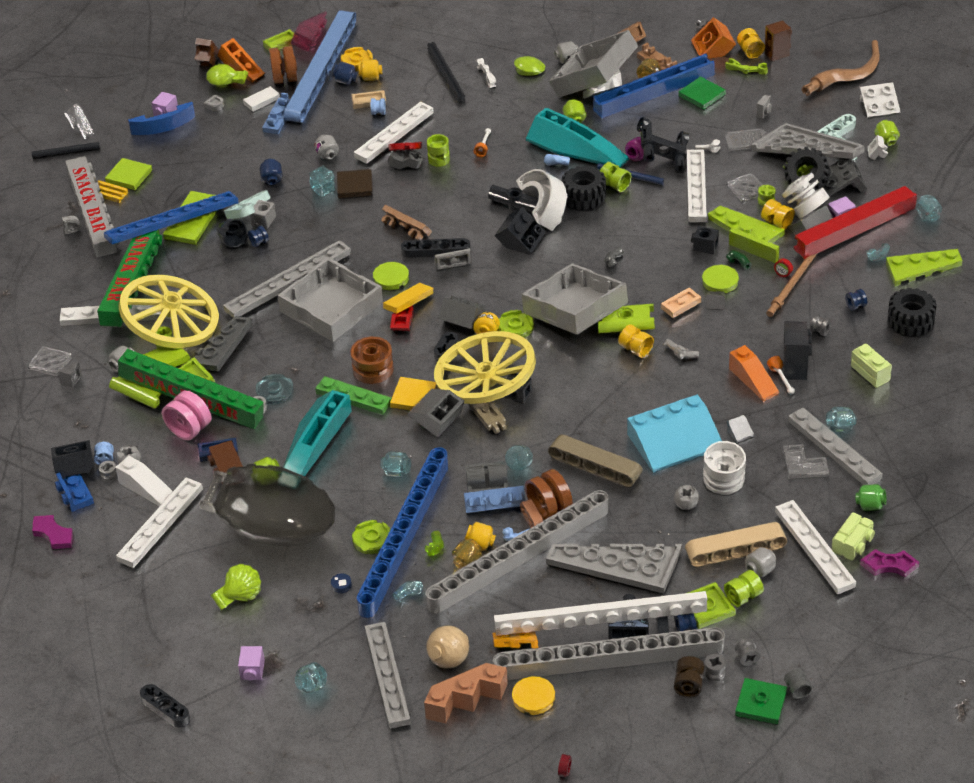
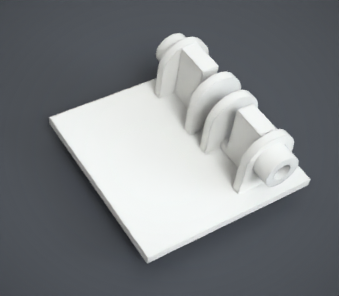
M893 82L860 87L861 95L859 98L860 102H864L867 118L901 113Z

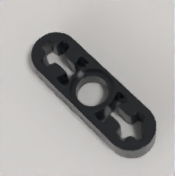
M148 684L141 688L140 697L145 706L174 727L181 728L188 725L190 715L184 705L156 685ZM163 703L171 704L166 709L159 708Z

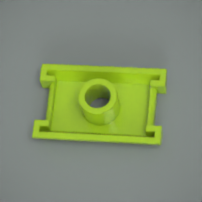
M654 304L625 305L604 317L602 321H598L599 333L622 332L630 324L640 330L655 329L654 317L650 318V312H654Z
M119 376L117 378L112 377L109 383V388L154 409L160 404L159 396L162 394L160 392Z

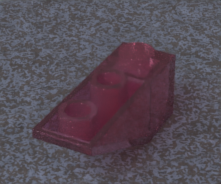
M322 12L300 22L294 32L291 44L306 51H309L311 46L314 47L318 39L317 37H320L322 28L327 23V12Z

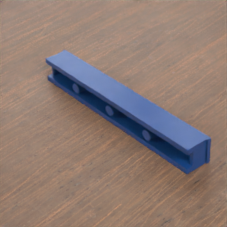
M703 54L593 96V111L602 119L683 88L700 76L705 79L715 75V62L713 60L710 61L707 54Z

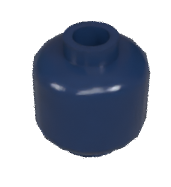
M340 62L339 65H335L332 76L335 77L336 82L350 85L352 81H356L358 72H355L354 65Z
M266 159L261 163L259 168L260 178L264 183L275 185L281 181L283 173L280 162L275 159Z

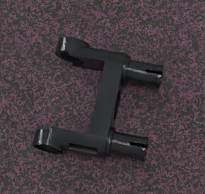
M641 117L637 124V131L641 134V148L644 150V160L651 162L655 159L654 154L673 160L675 172H677V167L678 173L684 172V160L687 157L686 145L689 141V133L681 131L677 136L676 142H672L653 135L652 122L645 117ZM662 146H667V147H668L667 149H664V150L660 149V147H662Z

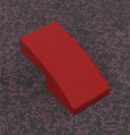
M413 305L398 314H392L390 330L409 331L413 316Z

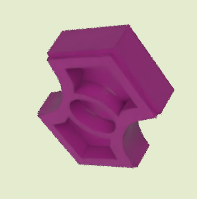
M54 515L34 516L32 527L34 537L47 539L51 543L52 549L72 548V528L59 526L55 522Z
M875 549L860 560V565L874 576L880 573L892 572L906 577L919 568L920 563L904 550L896 554H886Z

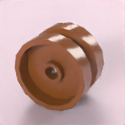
M292 45L283 47V57L280 56V51L277 47L269 48L274 85L283 83L285 73L288 82L297 81V64Z
M371 336L362 338L352 345L350 351L354 377L358 381L376 384L387 380L392 375L394 370L392 348L387 340Z
M550 469L542 473L540 477H533L525 483L527 498L533 501L543 520L573 504L572 495L566 481L555 469Z

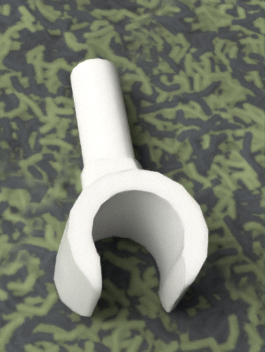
M715 139L711 144L696 145V149H707L712 153H717L721 148L718 146L720 141Z

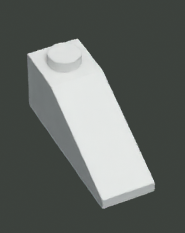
M128 456L116 466L119 484L158 506H161L173 492L147 466L131 456Z

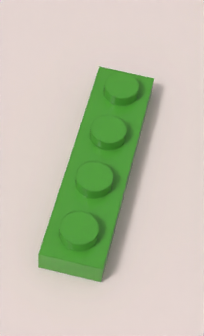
M326 376L323 377L315 388L316 394L322 396L332 390L350 395L352 406L380 415L386 412L391 402V397Z

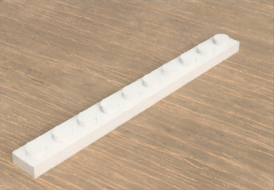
M706 591L494 615L496 636L707 612Z

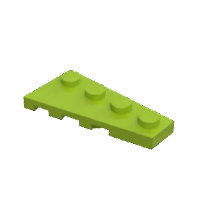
M721 205L708 213L710 221L728 232L733 227L770 243L785 235V229Z
M958 249L886 257V265L894 286L901 285V282L906 280L908 282L915 281L916 277L922 275L925 277L931 276L935 271L944 272L960 267L963 261Z

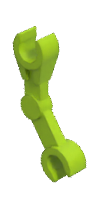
M729 58V63L725 62V68L728 70H739L744 74L758 72L761 75H765L768 73L767 63H760L758 66L741 65L733 58Z

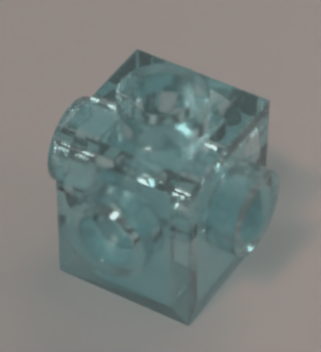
M324 165L309 173L311 189L321 197L335 190V175L333 171L327 169Z

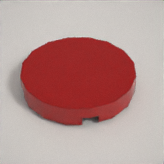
M422 142L388 144L390 151L416 150L422 148Z

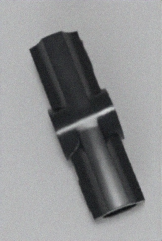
M492 185L488 193V199L507 204L508 209L511 211H516L523 206L526 211L532 212L538 202V198L522 194V190L516 187L506 189Z

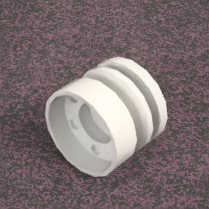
M812 172L795 180L782 193L783 198L792 195L787 201L788 204L794 201L798 203L793 209L799 219L815 210L830 198L823 187L816 191L814 190V187L819 182L818 180L809 183L814 177Z
M719 441L711 444L704 453L703 481L710 491L720 495H730L743 487L745 482L746 454L742 447L733 442Z

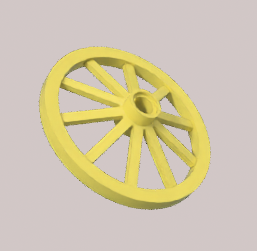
M149 275L133 280L124 288L119 301V312L126 326L142 339L163 347L188 348L200 345L214 334L218 324V309L212 298L197 285L174 276ZM158 285L163 295L146 287ZM166 286L176 287L180 290L176 293L169 291ZM135 291H140L155 299H134L129 297ZM188 292L198 300L182 299V296ZM128 305H156L133 316L128 308ZM187 306H205L209 316ZM161 312L151 330L146 329L137 322L154 313ZM186 313L209 323L208 327L201 331ZM177 315L195 333L194 336L180 337ZM166 317H171L174 337L157 334Z
M504 331L480 333L459 341L443 353L435 366L434 379L438 389L452 391L463 399L465 404L491 402L513 393L524 385L535 369L536 357L530 342L518 334ZM504 342L493 362L489 361L488 343ZM482 344L483 362L478 363L465 350ZM511 344L521 348L520 351L499 364ZM527 354L525 365L505 369ZM457 355H460L476 370L450 365L449 363ZM445 370L469 375L467 377L443 380ZM520 372L511 381L500 377ZM472 382L460 391L449 387L451 385ZM497 383L503 385L501 387L489 391V388L493 387ZM479 385L483 387L480 393H469Z

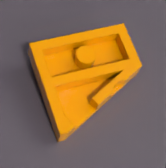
M535 631L496 636V633H492L494 647L520 648L521 644L531 643V648H538Z

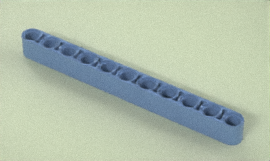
M338 11L285 109L284 117L286 121L303 123L355 26V12Z

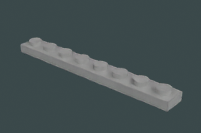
M339 240L223 305L224 311L232 318L235 316L240 317L279 295L294 282L307 275L312 268L327 257L338 262L350 255L351 249Z

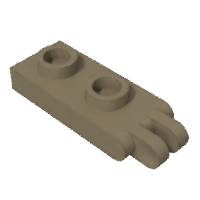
M492 401L468 404L488 431L493 430L497 434L500 432V429L502 431L507 429L505 417Z

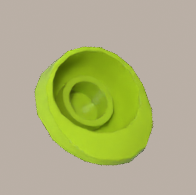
M523 56L514 61L516 72L520 75L533 76L545 71L544 63L535 57Z

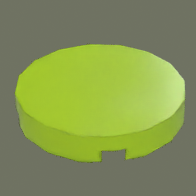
M386 262L375 268L373 280L384 290L399 289V286H405L409 281V270L401 263Z
M714 265L703 272L702 283L708 291L728 293L738 286L739 276L734 268L726 265Z
M521 310L507 311L499 318L500 326L498 331L515 333L525 338L534 329L533 318L522 313Z
M377 520L364 521L358 524L352 533L353 546L364 554H378L391 528L384 522L378 523Z

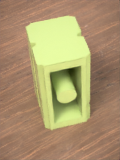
M864 344L852 351L851 367L875 388L890 381L892 365L868 344Z
M851 513L832 539L831 550L840 556L843 555L847 559L854 560L857 554L861 555L863 553L865 543L872 541L875 530H873L874 522L868 518H862V516L856 513Z

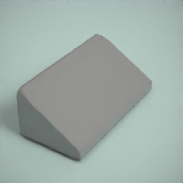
M464 249L435 255L434 264L436 270L472 264L471 250Z

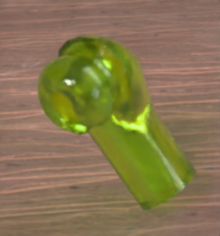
M433 531L431 533L433 543H429V547L425 546V551L429 556H436L444 548L440 531Z

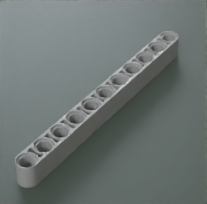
M601 490L592 492L430 586L426 590L428 611L440 613L550 549L552 544L562 542L606 516L609 512L608 494Z
M712 627L497 653L493 657V665L506 667L507 680H514L531 676L540 677L676 661L685 656L702 658L714 653H723L725 633L720 628Z

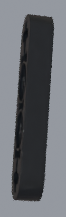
M466 238L407 240L401 244L402 255L409 258L435 257V255L464 249L471 250L470 241ZM448 246L449 248L442 249L441 247Z

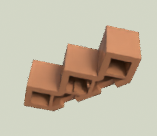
M485 663L431 686L424 702L426 719L446 724L453 707L474 712L480 696L501 700L508 685L507 668Z

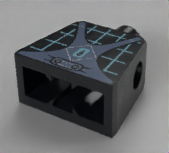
M632 594L623 596V601L636 599ZM648 618L608 623V640L649 635Z

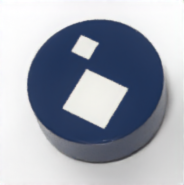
M344 573L333 576L331 579L332 590L340 594L348 592L352 587L350 576Z

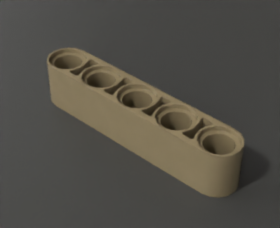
M563 434L559 435L548 448V453L553 459L625 487L633 486L642 473V467L635 461Z

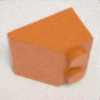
M714 17L691 39L698 55L707 54L708 59L723 57L736 45L727 26Z

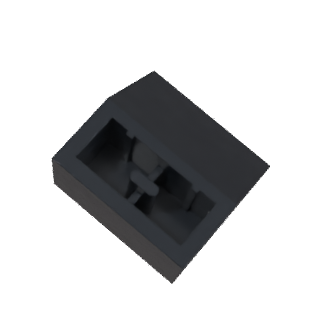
M522 206L508 215L494 236L506 249L530 255L546 231Z

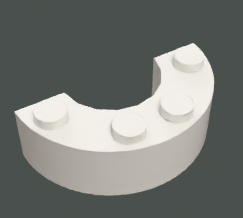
M541 169L530 170L520 176L516 182L525 194L535 198L539 197L532 214L538 224L553 231L560 224L565 210L566 188L561 180Z

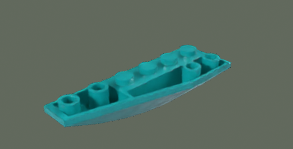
M544 108L535 116L526 136V141L552 153L592 163L606 164L611 162L622 167L629 160L626 154L592 129L549 108Z
M332 390L315 401L298 425L278 480L280 484L293 488L298 487L352 412L350 395Z

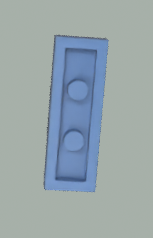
M281 93V98H278L262 127L263 132L280 133L286 122L284 114L290 101L288 93Z
M524 486L464 493L466 513L518 507L521 502L525 501Z

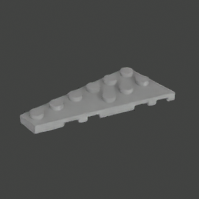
M788 123L781 125L751 144L752 151L791 154L793 151L797 153L799 148L804 150V147H808L809 150L816 148V152L821 151L825 157L848 159L857 158L858 155L865 151L862 144Z
M552 544L546 557V564L664 594L682 552L683 544H675V547H664V544H656V547H645L643 544H610V547H599V544H591V547H580L578 544Z

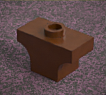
M196 38L194 60L200 66H215L216 60L220 59L217 56L219 49L212 40Z

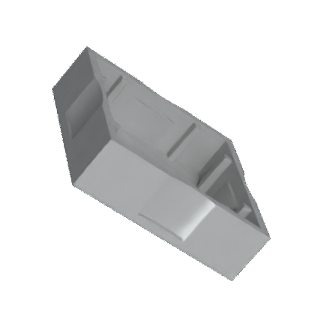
M629 30L581 45L548 82L558 97L607 83L636 50L638 45Z
M327 257L312 268L307 275L278 295V302L281 313L334 342L381 305L383 298L380 285L364 276L353 273L344 265Z
M574 263L521 294L523 312L574 334H579L628 303L626 283L597 274Z

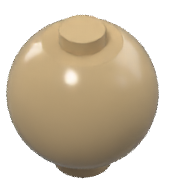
M439 627L430 634L427 640V654L430 660L441 668L457 667L464 662L468 655L469 639L457 627Z

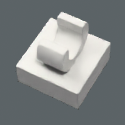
M877 135L869 144V158L875 160L878 155L881 158H885L888 155L886 151L888 147L884 144L883 137Z

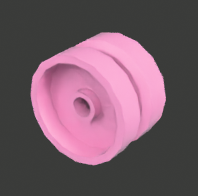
M185 390L163 407L161 412L162 418L170 431L177 437L188 441L193 439L200 430L204 429L212 419L211 412L204 401L196 394Z

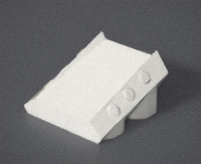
M618 69L607 83L586 89L583 92V98H589L622 86L620 70Z

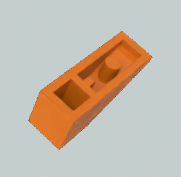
M234 38L221 45L217 56L224 64L233 67L235 71H247V80L253 83L265 75L263 70Z
M746 345L730 352L729 369L763 402L779 394L777 387L758 357Z

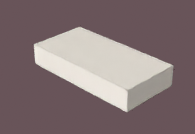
M270 86L243 99V103L254 112L278 100L280 94Z

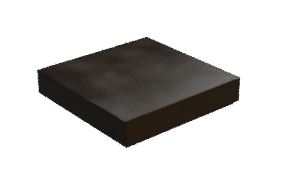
M371 169L337 172L338 198L373 196Z

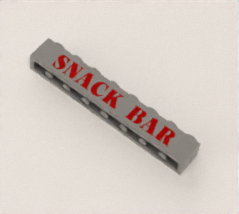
M85 156L65 161L96 258L117 253L116 245H119V243L111 244L104 238V232L114 229L113 224H110V215L107 212V207L100 192L91 162H87Z

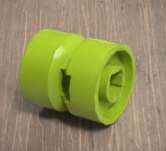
M441 134L428 137L427 151L429 164L435 167L447 165L450 162L449 139Z
M611 162L604 164L600 170L606 178V186H610L618 192H623L628 188L632 178L629 171Z
M747 570L740 574L738 578L725 583L724 592L733 606L740 607L748 602V598L754 599L764 592V587L759 576L754 571Z

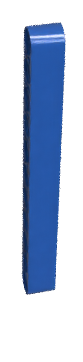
M437 447L430 451L357 595L358 612L361 617L370 618L377 613L448 470L447 451L442 447Z

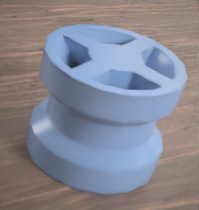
M371 98V115H385V98L380 100Z
M99 442L95 445L94 462L97 465L104 461H113V445L109 442Z

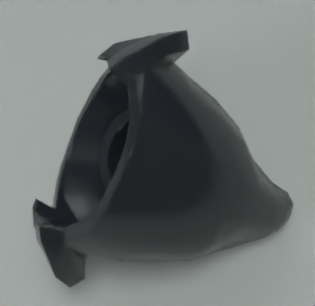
M228 219L220 223L216 229L221 242L228 247H238L248 242L246 225L240 219Z

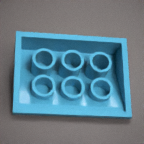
M698 394L627 418V435L653 473L703 456L711 444L722 441L706 405Z

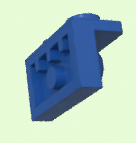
M60 472L56 474L57 481L54 482L58 493L62 492V501L65 506H69L72 512L94 504L93 497L81 474L65 479L62 478Z

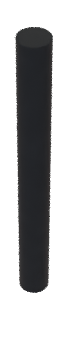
M99 142L31 151L32 158L99 149L100 144Z

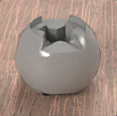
M133 445L122 446L116 455L118 464L128 456L138 461L141 460L140 451Z
M689 485L680 486L674 494L676 505L684 510L693 509L699 501V494L696 488Z

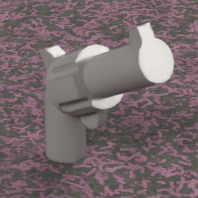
M670 339L663 343V346H667L674 351V355L679 357L680 360L683 358H699L698 351H689L683 346L675 344Z

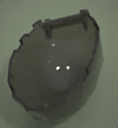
M247 464L245 467L236 468L234 466L229 468L227 473L214 471L212 475L214 478L204 500L200 501L199 504L201 509L217 514L221 521L236 534L254 542L282 547L315 543L335 523V506L324 489L318 488L314 485L313 481L303 475L273 465ZM222 481L223 484H222V486H221V488H220V491H219V493H218V495H217V497H216V500H215V502L211 503V502H212V499H213V497H214V495H215V493H216V491H217V488H218L220 482Z

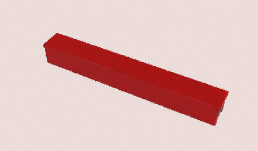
M903 186L795 235V239L798 241L797 245L794 246V250L803 259L824 251L915 209L917 194Z

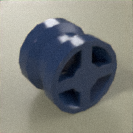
M263 226L257 227V230L248 231L249 240L254 247L259 246L262 242L266 243L269 241L268 234Z
M857 289L854 293L849 292L845 295L846 304L850 310H856L859 306H867V296L862 289Z
M694 613L674 616L677 632L697 629Z

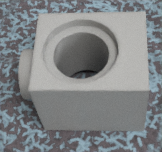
M258 200L254 205L255 212L250 214L251 226H263L265 229H268L276 218L275 204Z

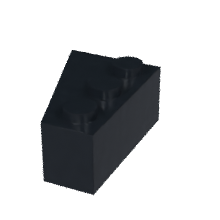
M784 321V376L787 380H807L808 356H812L811 329L807 328V322Z

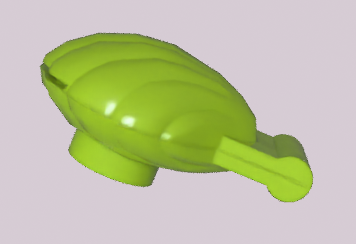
M218 64L208 70L206 76L210 84L222 88L231 83L244 84L248 72L245 70L235 71L233 67L227 64Z
M238 564L232 566L226 573L224 586L210 596L220 610L235 600L251 601L256 598L261 590L259 573L249 565Z

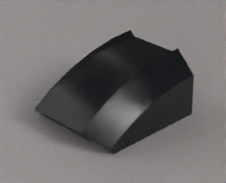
M90 440L51 448L55 473L60 472L64 479L67 476L76 474H88L94 466Z

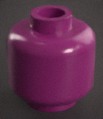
M641 137L633 138L625 146V153L632 161L637 162L644 159Z

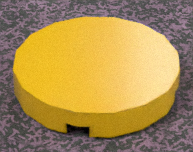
M362 47L347 49L341 55V62L354 65L355 71H359V64L363 60H373L371 51L368 49L367 51L363 50Z
M531 676L523 678L516 683L512 691L514 706L520 712H527L530 715L545 713L551 709L555 700L553 685L541 677Z

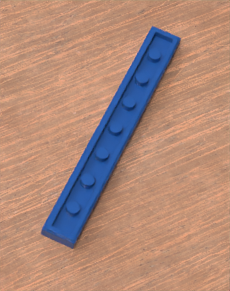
M227 191L104 232V238L111 244H116L237 204L238 197Z

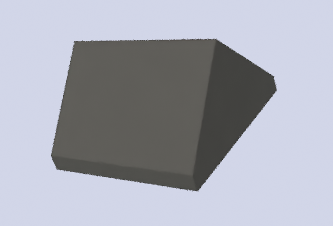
M827 205L796 220L787 226V229L797 235L832 219L833 216Z

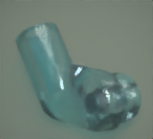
M883 244L879 251H876L874 248L867 250L868 259L870 261L884 259L890 250V246Z
M407 581L392 596L396 601H400L406 595H418L423 590V584L420 581Z

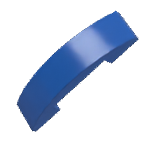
M193 102L178 105L175 111L147 119L144 115L128 119L131 135L157 134L186 124L195 117Z

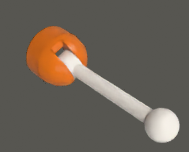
M490 128L485 129L483 141L477 143L474 147L473 152L477 157H484L487 154L488 147L485 143L488 135L491 134Z
M780 356L771 357L767 361V366L772 372L779 373L787 387L788 394H794L795 389L790 386L781 371L784 366Z

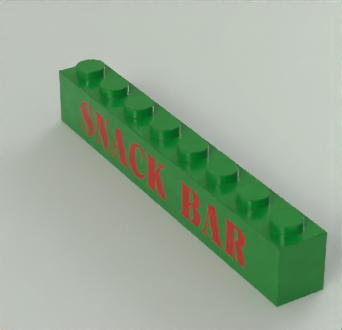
M159 229L132 238L97 310L100 326H122L124 321L119 312V301L122 291L133 280L147 276L148 269L152 266L153 258L157 255L159 245H162V235H160ZM135 291L129 298H137L138 291Z
M127 349L118 360V376L172 398H175L184 390L190 391L204 401L211 413L254 430L263 418L264 402L130 349Z

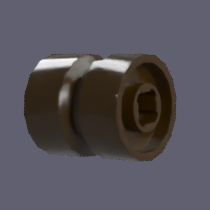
M685 656L677 661L674 679V690L677 694L691 698L701 693L705 668L702 660L693 656Z

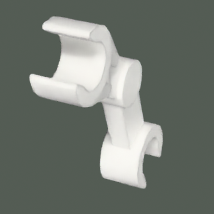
M483 58L475 60L478 63L477 69H482L486 74L488 87H496V79L490 73L489 66L485 65Z

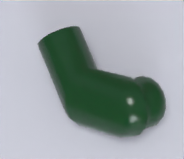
M731 250L726 255V258L731 263L737 260L745 270L750 269L752 266L748 258L738 251Z

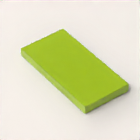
M190 191L181 206L215 195ZM218 210L168 226L163 233V239L196 245Z

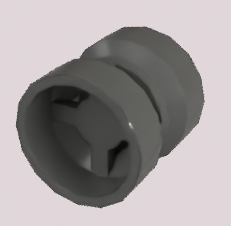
M793 669L784 676V681L790 688L793 698L802 699L812 692L813 688L810 682L806 680V675L802 669Z

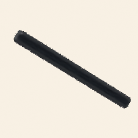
M428 43L427 49L458 102L465 101V94L436 43Z

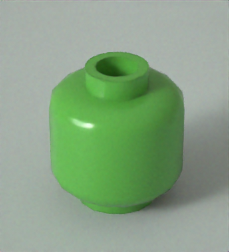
M879 484L862 485L859 492L855 495L856 504L860 505L864 511L881 510L887 502L886 491Z

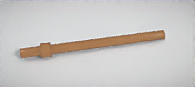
M817 254L807 257L802 262L778 297L773 299L770 308L766 312L768 317H772L777 310L781 309L785 298Z

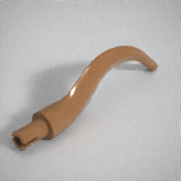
M872 41V57L864 66L857 69L837 68L821 72L812 77L810 83L802 87V93L809 96L814 91L820 92L832 83L860 80L870 75L879 62L878 41Z

